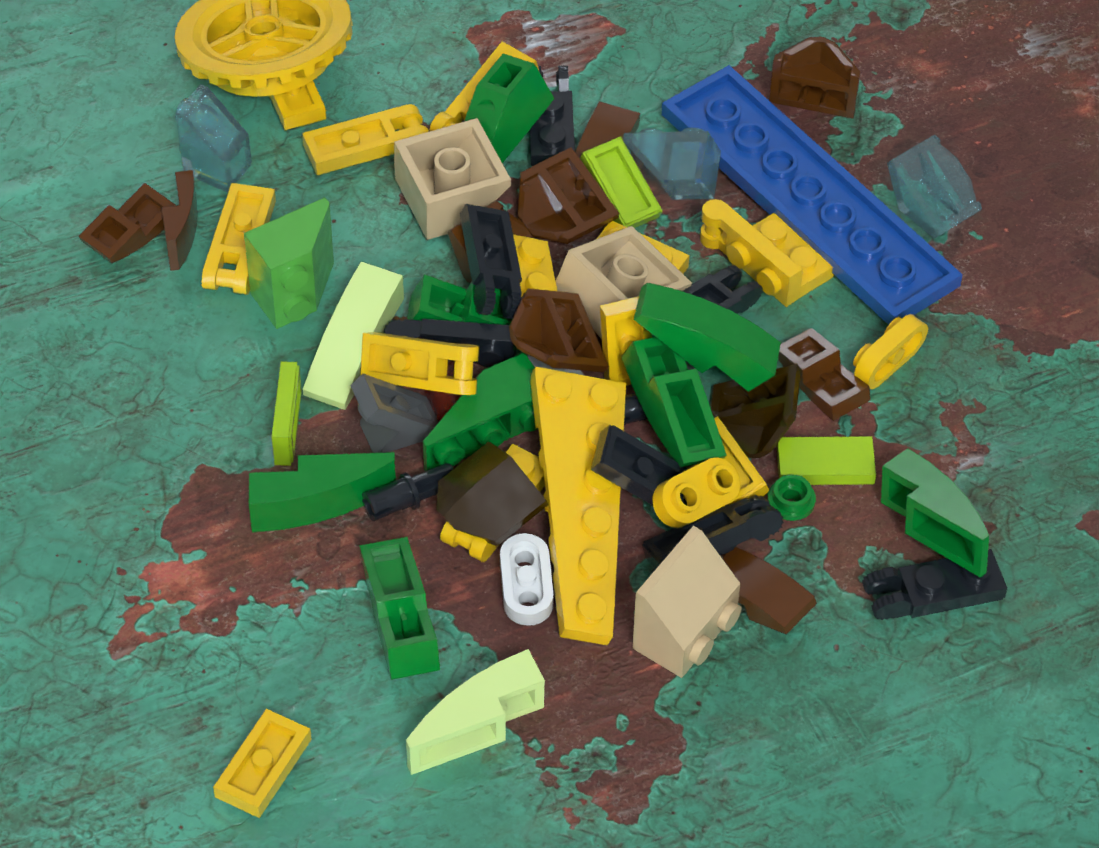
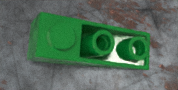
M502 54L477 84L464 122L478 118L503 163L555 98L534 63Z
M525 353L489 367L479 374L476 378V394L462 395L423 440L424 471L446 463L455 466L461 460L471 456L487 442H491L498 447L504 441L521 433L539 429L535 427L530 383L531 374L535 367Z

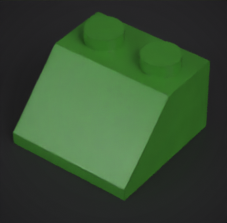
M325 197L244 233L250 294L276 329L291 322L300 321L318 309L334 264L330 203Z

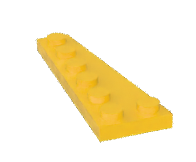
M535 366L531 374L530 383L535 427L539 428L540 470L544 471L546 488L543 496L548 503L545 511H548L551 534L548 540L550 557L554 565L553 583L559 635L561 638L608 645L613 638L621 487L592 471L591 466L600 432L609 425H614L624 431L626 383Z

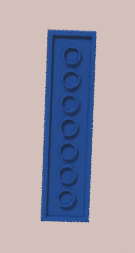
M730 65L662 103L661 115L769 215L775 213L833 267L832 273L888 325L897 317L903 318L908 314H917L961 286L963 275Z

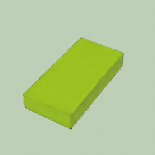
M621 136L582 153L580 160L619 212V218L614 220V222L626 227L633 226L636 228L661 216L663 211Z
M281 361L272 429L274 465L291 466V463H294L302 394L300 366L297 365V362Z
M872 436L782 437L777 443L779 478L789 474L799 475L805 478L810 485L875 484L876 468Z

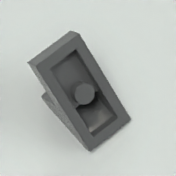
M366 374L360 375L350 385L359 403L358 411L362 416L360 426L373 453L390 452L423 442L439 423L427 396Z

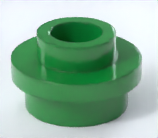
M789 474L780 477L770 487L767 500L771 507L773 506L781 513L782 519L796 521L804 519L812 513L816 503V495L805 478Z

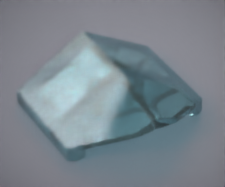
M936 135L929 137L887 163L898 209L934 239L982 210L981 203L976 201L970 177L958 158L939 143L941 140Z

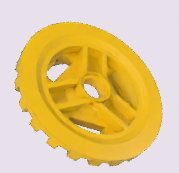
M199 0L179 20L175 30V43L181 64L185 69L191 70L192 75L196 78L209 79L210 84H214L222 90L236 95L252 97L272 96L298 89L320 76L327 66L334 61L333 57L342 54L347 48L346 42L351 40L353 34V23L350 7L346 0Z

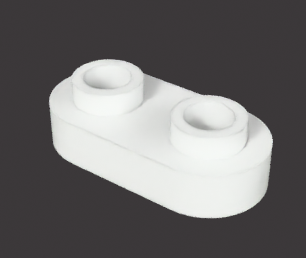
M527 533L516 534L508 538L500 550L504 610L507 616L518 624L536 625L545 621L553 610V585L549 549L547 544L536 535ZM522 562H527L531 565H525L521 567L518 564ZM530 602V603H533V604H535V605H533V606H524V605H522V604H523V603Z

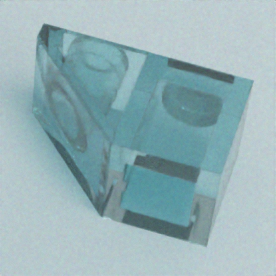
M200 84L189 98H184L180 102L175 113L183 171L193 170L195 179L228 193L231 183H237L252 165L249 134L208 87Z
M691 127L683 129L682 132H662L657 129H643L640 133H624L623 141L632 155L672 200L714 199L721 150L708 131Z

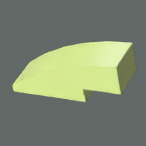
M360 262L336 306L322 337L303 387L304 396L346 410L354 396L350 385L361 375L363 333H384L385 325H388L389 321L391 322L404 300L403 275Z
M529 649L501 660L474 675L448 694L422 719L406 739L407 767L411 775L506 741V721L544 708L545 680Z

